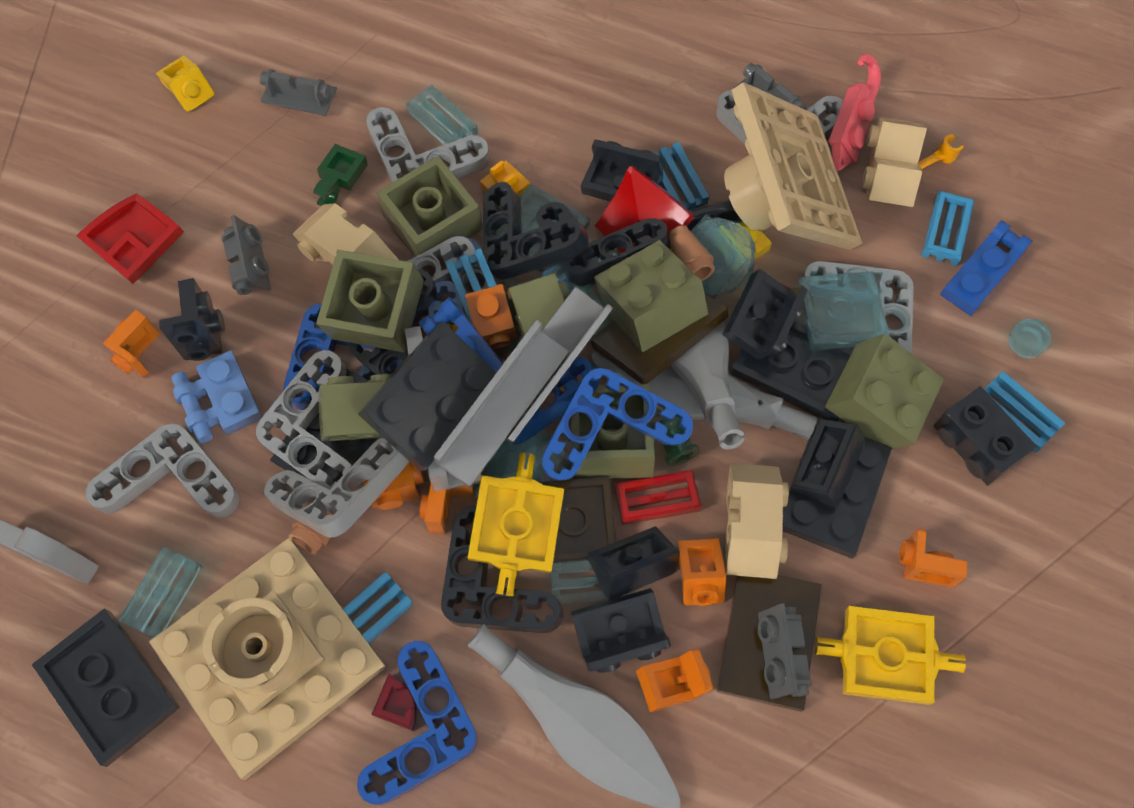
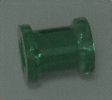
M677 416L671 420L663 419L659 421V423L668 428L666 433L668 437L675 433H682L683 429L678 426L679 418ZM690 438L678 445L669 446L662 444L667 454L665 461L668 466L685 463L700 452L698 445L692 444Z

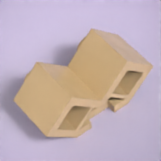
M879 116L877 125H871L867 139V146L872 147L869 167L865 168L862 179V188L866 189V195L869 200L908 207L914 206L923 172L918 166V161L927 128L922 123Z
M336 203L322 205L293 233L294 237L300 242L297 245L299 250L311 261L330 262L333 265L337 249L398 260L372 229L365 224H362L359 228L354 226L346 218L348 216L347 212Z
M730 463L726 493L728 524L724 547L726 575L777 579L779 563H786L788 541L787 538H782L783 507H786L788 503L789 486L788 482H782L779 467Z

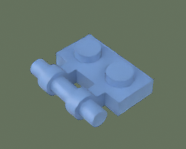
M232 350L197 365L196 369L201 378L197 381L190 382L186 372H177L171 377L175 387L172 392L176 402L182 404L187 415L184 419L189 432L195 434L200 444L213 439L210 430L212 426L220 423L222 429L228 435L263 417ZM208 395L213 407L202 410L198 399Z

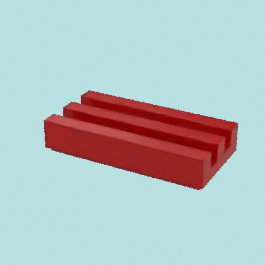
M693 470L620 482L614 485L622 525L700 512L702 508ZM687 483L688 488L628 499H626L625 495L626 493ZM691 498V501L630 512L628 510L634 507Z

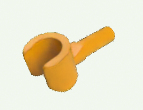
M949 134L945 136L932 155L918 162V166L923 170L939 161L952 163L956 160L964 146L962 145L959 148L951 147L950 145L956 136Z

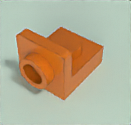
M917 529L907 540H903L900 547L899 562L905 565L904 579L954 588L967 578L968 561L954 559L953 554L945 551L925 553L926 530Z
M719 538L678 541V550L680 552L679 564L683 583V605L709 606L723 603L725 600L726 573Z

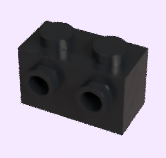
M981 386L945 411L933 426L938 431L941 441L946 446L953 448L965 461L969 472L976 478L982 479L987 486L1023 460L1037 447Z

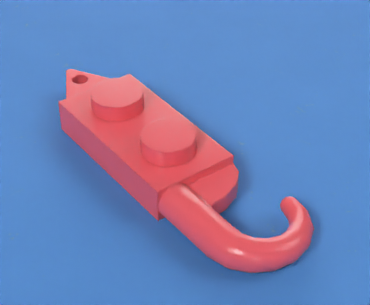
M868 53L861 55L857 61L858 66H863L864 63L867 65L866 85L864 83L853 84L852 87L847 89L829 139V144L832 147V158L837 171H841L848 164H855L857 162L861 148L865 144V136L870 122L874 118V102L880 88L881 72L877 60Z

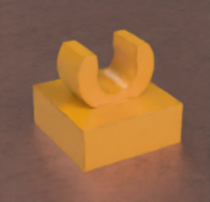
M502 160L490 169V173L480 181L481 190L485 193L492 185L499 182L508 183L520 198L531 190L530 181L507 161L503 162Z

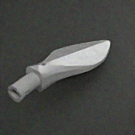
M722 322L672 363L671 367L694 395L708 427L714 428L720 446L724 449H734L744 442L745 434L736 419L735 402L729 387L728 339L722 335L725 329V324Z
M594 352L591 355V363L596 369L604 368L634 384H640L599 352ZM671 365L648 383L651 384V393L680 407L690 415L691 419L705 420L694 395ZM728 374L729 387L735 402V416L738 422L753 424L764 429L775 426L800 436L805 440L810 438L817 422L816 416H811L783 405V398L754 389ZM656 405V411L661 412L663 409Z
M485 624L477 630L467 646L475 650L499 670V677L508 683L522 698L540 723L557 753L573 769L598 786L623 797L657 808H680L681 801L676 786L655 746L639 723L616 700L598 689L549 669L530 657L520 647L512 648L488 629Z

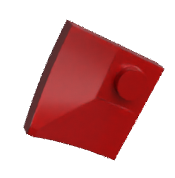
M630 166L616 194L595 224V227L604 236H607L642 220L656 218L666 224L669 234L678 226H688L695 215L636 167ZM618 248L622 253L626 251L624 248Z
M136 193L107 209L76 236L128 281L134 284L184 231L158 208Z

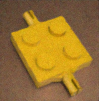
M519 453L516 477L501 479L482 475L468 552V560L490 563L500 569L495 594L503 595L505 581L508 579L506 596L511 597L514 596L517 572L534 570L551 573L564 493L563 488L545 486L532 479L536 456L529 454L527 469H524L526 453Z
M848 606L845 609V628L841 640L820 638L818 636L815 639L814 646H817L814 648L815 655L840 657L843 667V694L931 705L935 703L934 681L938 671L948 670L964 673L966 664H963L966 661L964 654L939 652L934 638V616Z

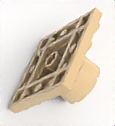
M745 82L732 89L731 92L736 104L734 105V113L738 121L743 125L747 137L745 146L749 155L727 167L724 174L726 190L730 191L728 197L741 220L753 230L764 231L774 226L779 232L848 250L861 245L862 241L818 116Z
M287 538L149 641L242 780H247L387 668L290 538Z

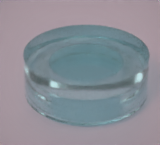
M1030 318L1023 319L1017 322L1009 332L1008 343L1017 355L1024 358H1036L1049 347L1051 333L1048 327L1041 321Z

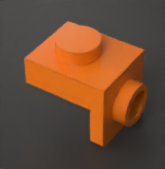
M503 284L465 294L472 323L492 349L506 347L511 344L512 339L519 337Z
M135 309L116 326L115 331L103 344L112 352L113 356L109 360L127 375L133 370L145 378L149 372L137 358L160 333L147 317Z
M408 462L403 472L390 483L371 506L373 508L379 507L382 510H389L400 507L403 501L420 498L417 484L424 483L423 472H420L411 462ZM369 480L363 481L364 486L368 483Z
M430 484L429 495L423 494L420 503V519H424L430 533H446L451 496L475 498V485L473 484L470 488L461 486L434 492L432 484Z
M693 649L679 657L645 665L636 670L650 713L693 701L713 690L709 668L703 661L699 649Z

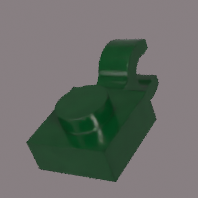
M334 144L317 168L319 178H321L313 190L314 194L321 196L317 201V205L335 204L341 187L347 190L352 189L368 166L365 155Z

